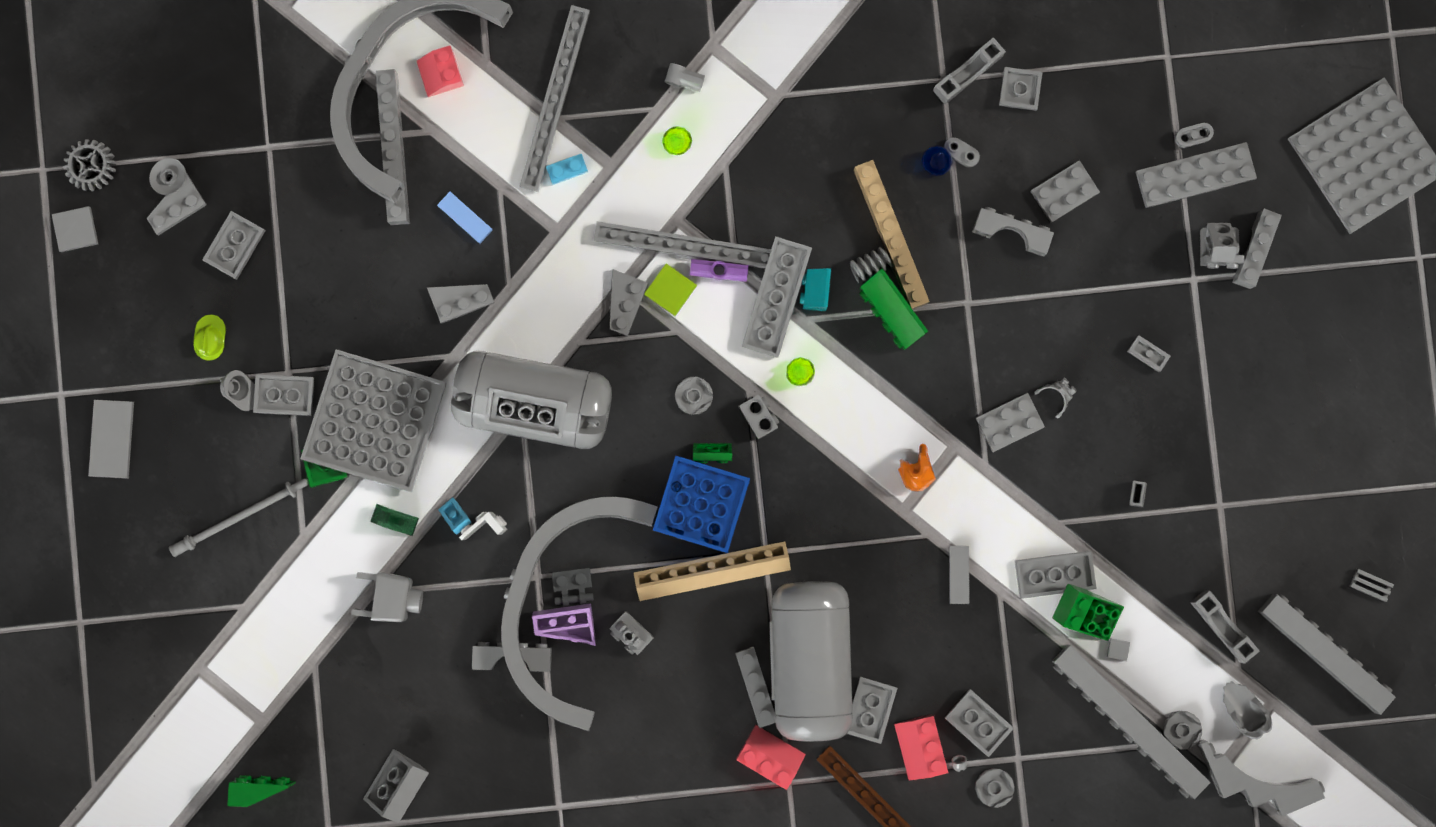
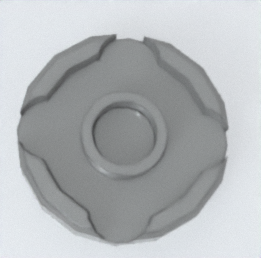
M688 377L682 380L675 392V401L678 407L690 415L705 412L713 400V391L710 384L699 377Z
M1188 711L1171 713L1163 725L1164 737L1177 749H1190L1201 739V722L1194 714Z
M991 768L979 775L975 790L977 797L982 803L989 807L998 808L1006 805L1012 799L1015 786L1007 772Z

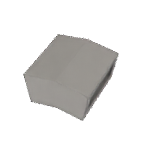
M1133 481L1130 506L1143 507L1147 487L1146 482ZM1141 485L1139 503H1134L1136 486Z

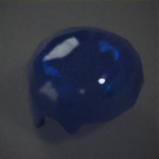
M941 146L930 147L924 152L922 157L924 169L935 176L946 174L953 164L951 154Z

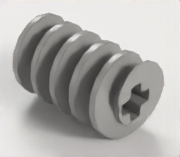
M879 247L877 248L878 254L872 250L871 257L868 254H864V260L858 257L857 264L853 260L850 261V268L858 283L859 277L865 281V274L872 277V271L877 273L880 267L884 271H886L887 264L893 268L892 261L886 250L884 251Z

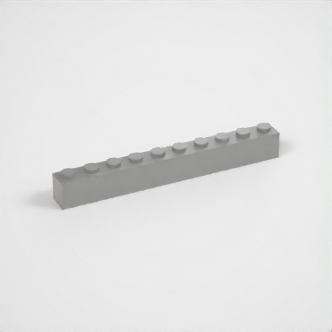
M1067 644L1052 660L1055 664L1053 668L1060 675L1064 673L1069 678L1067 682L1075 689L1079 687L1083 691L1081 695L1088 702L1092 700L1097 705L1095 709L1102 716L1106 714L1111 719L1109 723L1115 729L1120 728L1124 732L1123 737L1130 743L1134 741L1139 746L1137 750L1144 757L1148 755L1152 759L1150 763L1158 771L1162 769L1166 773L1164 777L1170 783H1176L1180 787V793L1186 798L1190 796L1195 799L1211 783L1071 645Z

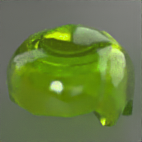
M679 126L672 127L663 134L662 144L669 154L682 155L691 148L692 137L685 128Z
M803 357L795 358L787 365L786 378L791 384L799 387L807 386L814 379L815 367L809 359Z

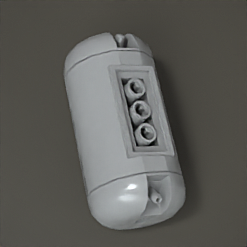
M473 351L468 353L458 365L453 383L451 411L459 424L469 428L579 449H590L597 446L605 434L611 407L612 388L609 381L603 375L595 372L491 352Z
M808 581L783 584L773 595L772 622H770L772 700H775L776 727L782 736L790 740L812 742L842 738L850 730L853 719L848 594L841 585L835 582Z

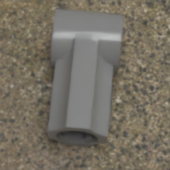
M670 63L664 82L674 87L682 86L700 92L705 75L686 70L681 65Z

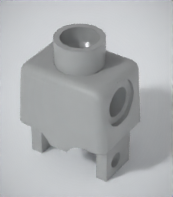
M357 572L356 578L375 580L376 587L373 594L372 611L352 609L351 615L371 617V621L403 622L407 620L409 612L420 613L423 602V590L412 589L413 581L411 578L385 572H378V574Z

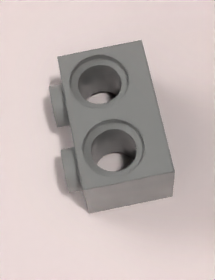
M1207 223L1205 242L1211 262H1234L1235 255L1239 253V243L1235 241L1236 233L1232 230L1231 223Z
M759 394L739 405V409L757 440L778 429L776 424L779 423L775 414L769 413L767 409L769 404L765 397L761 398ZM758 403L761 407L760 412L752 413L750 405ZM763 419L770 422V428L767 430H763L759 426L760 421Z

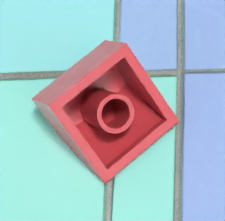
M450 45L433 50L417 60L428 97L464 86L453 49Z

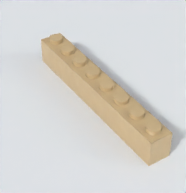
M871 160L856 166L854 173L884 248L892 261L893 271L905 300L912 310L927 305L930 301L874 161Z
M780 542L634 572L639 600L643 601L789 571L791 567L786 542Z

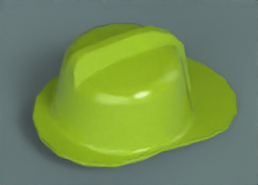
M206 315L196 324L194 350L204 360L218 358L224 349L226 329L223 320L218 316Z

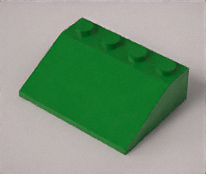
M883 268L860 287V296L865 302L869 301L872 306L870 308L872 313L877 318L880 317L884 322L882 323L883 328L887 333L891 332L895 337L893 341L899 349L901 347L903 350L907 349L928 332Z

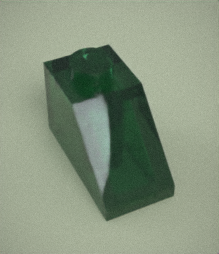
M376 504L370 522L413 536L419 518Z

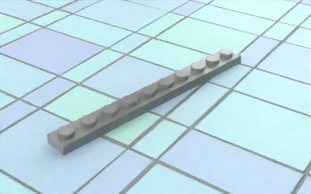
M571 5L521 179V188L539 192L590 14L588 9Z
M598 221L594 235V241L764 269L771 249Z

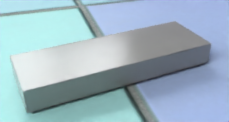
M949 546V604H969V546Z

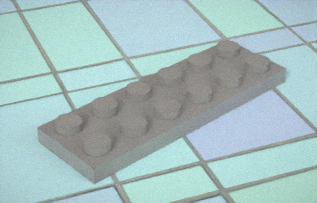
M1247 142L1136 171L1145 208L1257 179Z
M775 236L742 347L779 357L812 247Z

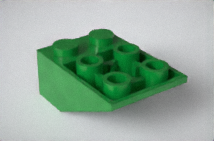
M1067 584L1052 618L1065 628L1109 641L1124 606L1086 589Z
M240 775L235 777V780L229 782L227 806H251L293 786L296 781H290L289 777H278V779L271 780L270 776H259V778L251 779V775Z

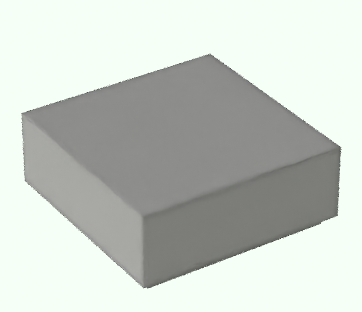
M1110 638L1107 657L1127 661L1130 642Z

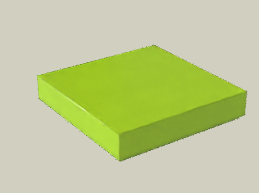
M665 264L644 295L673 316H676L697 285L668 264Z

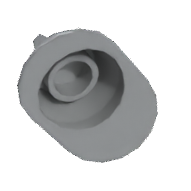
M233 370L226 377L220 379V391L226 399L230 400L240 410L249 411L253 409L255 384L243 372Z

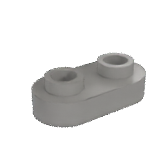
M1208 123L1196 124L1180 129L1175 135V142L1181 148H1188L1209 141L1213 137L1214 131ZM1200 131L1205 132L1204 137L1200 135ZM1182 136H1186V137H1187V141H1186V142L1182 141V139H1181Z
M950 138L944 144L945 154L965 167L975 166L980 159L979 152L975 148L958 138ZM951 144H956L957 149H951ZM967 154H972L974 158L969 160Z

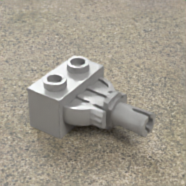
M627 611L609 628L612 631L610 634L618 642L621 640L625 644L624 648L632 655L634 653L638 655L654 638Z

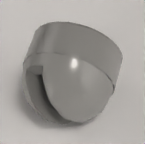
M956 755L951 759L952 767L957 772H960V770L964 771L967 768V758L965 756Z

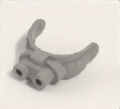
M1065 377L1061 381L1057 380L1055 383L1047 384L1034 392L1037 395L1043 389L1052 388L1061 393L1064 398V407L1060 413H1057L1056 418L1062 416L1068 402L1073 398L1072 395L1077 392L1073 386L1070 387L1068 385L1069 381Z

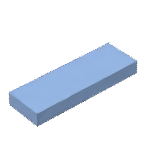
M451 192L437 205L479 244L492 232V228Z

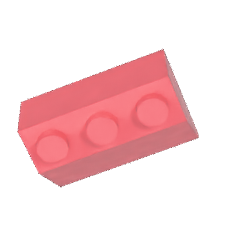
M932 714L894 724L909 781L948 773L935 719Z
M755 725L736 760L787 790L806 754Z

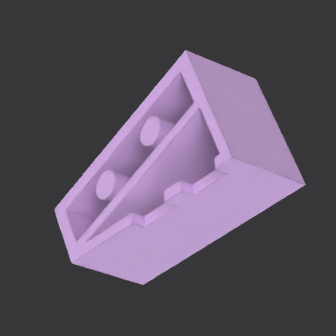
M591 603L533 612L532 620L535 635L596 646Z

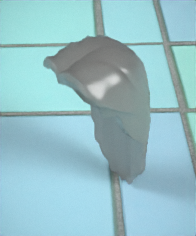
M1233 681L1226 683V686L1223 687L1225 691L1223 702L1239 731L1251 739H1259L1264 733L1270 732L1272 730L1270 713L1256 698L1254 693L1250 692L1245 685L1235 684Z

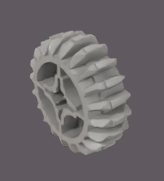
M85 139L84 144L78 141V147L72 145L73 152L67 151L66 154L69 155V158H64V161L68 164L63 166V169L69 170L65 173L66 177H70L69 182L75 183L77 188L82 187L84 191H87L88 188L94 191L95 186L98 189H102L101 183L108 185L106 179H113L110 172H116V169L111 167L116 165V161L112 160L115 157L114 154L109 153L111 149L105 147V144L102 142L98 144V141L92 140L90 142L88 139ZM93 151L87 157H81L84 153ZM100 155H101L102 158H103V168H102V169H101L100 166H99V161H100V158H99V157H100ZM84 161L87 162V163L90 162L91 164H93L92 166L96 167V169H94V168H92V167L89 168V167H88L85 163H83V162H84ZM77 162H79L80 165H81V168H80V171H79V172H80L79 175H78L77 169H76ZM94 173L99 174L93 179L86 180L87 177L90 178V176Z

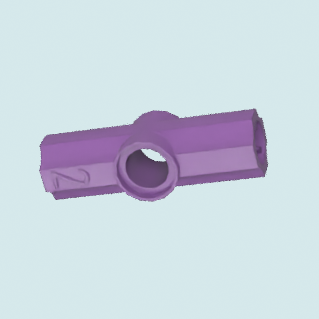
M691 259L690 276L747 282L748 265ZM722 266L725 271L722 275H716L714 268Z

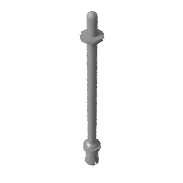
M302 479L293 485L286 482V488L193 537L185 536L183 540L169 546L173 557H177L187 550L195 549L196 543L288 495L295 498V492L309 484L308 479Z

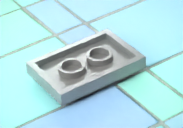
M1080 160L1030 191L1050 223L1100 193Z
M231 211L205 254L203 261L237 280L266 230Z
M256 374L253 413L312 416L314 377Z
M1028 393L976 418L992 453L1045 427Z
M860 676L852 702V725L847 734L881 744L897 687Z
M971 689L965 693L944 717L988 757L1014 729Z

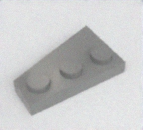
M186 173V180L182 188L174 194L166 195L147 217V220L159 236L207 204Z
M613 269L610 330L628 337L648 282Z

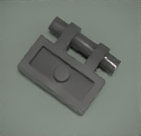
M590 568L552 573L554 592L562 591V597L555 598V605L563 604V606H569L570 603L577 602L585 604L586 601L594 600L593 593H585V588L592 587ZM579 589V595L568 596V590Z

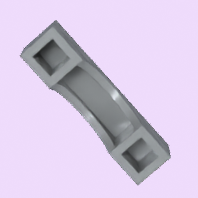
M993 37L961 67L935 85L934 93L946 105L1000 60L1006 51Z
M990 207L979 210L972 230L973 233L991 238L993 234L1000 230L1010 229L1022 236L1026 251L1043 257L1047 254L1054 232L1050 231V228L1039 225V227L1033 226L1032 222L1021 219V221L1013 219L1014 216L1003 213V215L995 213L996 210Z
M1262 209L1257 213L1252 227V237L1244 255V263L1238 266L1232 283L1248 289L1256 287L1282 215L1267 209Z
M1204 590L1190 602L1239 662L1246 663L1259 652V649L1250 638L1230 620L1221 603L1211 591Z
M478 642V645H474L472 670H492L497 661L504 656L502 642H497V646H489V642ZM519 643L523 660L527 663L530 671H551V647L537 643L536 647H528V643Z
M754 646L735 652L759 728L776 723L775 712Z

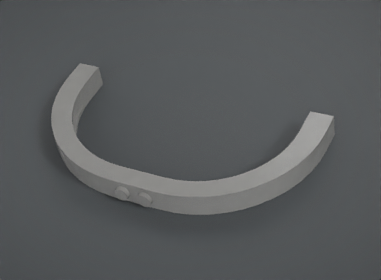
M399 0L380 14L370 25L362 39L357 41L355 50L352 55L347 57L345 66L334 87L331 99L330 122L332 135L342 159L352 173L366 187L394 204L397 203L405 190V186L401 181L380 171L361 155L355 144L351 128V108L356 90L386 41L394 32L409 21L428 13L445 10L472 13L504 28L513 14L509 4L501 0Z
M600 497L573 504L552 516L535 532L521 555L517 569L512 570L510 576L512 584L510 588L507 587L504 599L507 600L501 625V641L506 664L512 678L526 698L542 712L559 722L590 731L595 712L568 704L553 697L536 682L523 660L519 644V619L537 562L547 546L571 526L590 519L611 517L630 520L652 527L658 506L621 497Z

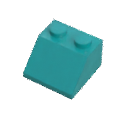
M807 269L801 284L805 285V291L800 295V304H803V309L826 311L828 307L831 269Z

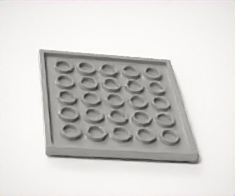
M1385 77L1288 138V141L1349 234L1436 180V155Z
M336 349L300 459L412 492L447 383Z

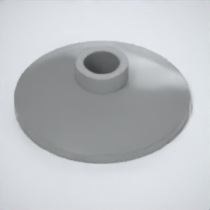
M165 158L158 161L150 172L149 180L151 187L162 195L176 193L185 183V167L174 158Z

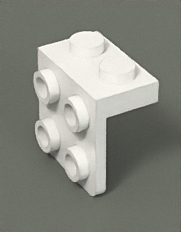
M482 512L475 518L477 522L474 525L468 524L460 531L462 535L459 538L461 540L468 539L486 522L497 535H501L508 530L505 527L507 523L500 515L496 516L493 512Z

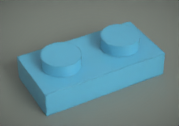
M582 154L546 166L552 185L588 173Z
M453 497L438 509L456 535L471 523L466 513Z

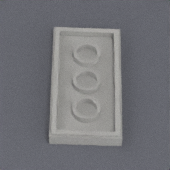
M94 400L88 476L129 479L134 402Z
M1092 551L1014 561L1020 599L1062 594L1067 584L1086 590L1097 589Z

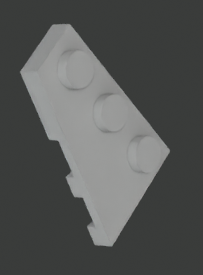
M487 284L427 288L441 324L495 303Z

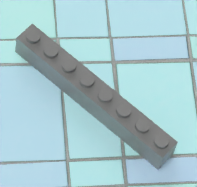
M395 69L376 71L383 172L401 181L405 186V190L396 204L386 199L387 222L390 225L410 224L398 73Z
M1272 594L1258 612L1370 710L1381 715L1396 698L1391 693L1393 690L1384 683L1381 685L1377 681L1378 677L1371 671L1366 672L1362 668L1363 664L1356 658L1351 659L1347 655L1348 651L1340 645L1337 647L1332 642L1334 639L1325 632L1322 634L1315 622L1312 620L1307 621L1300 609L1297 607L1292 608L1285 596L1282 594Z

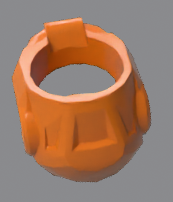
M925 444L919 446L917 463L909 464L908 460H900L898 471L906 488L914 492L925 490L936 480L927 453L928 448Z

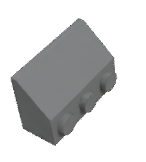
M393 749L363 800L382 817L399 823L429 772L420 764Z

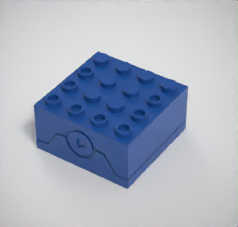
M675 456L653 531L728 553L750 478Z

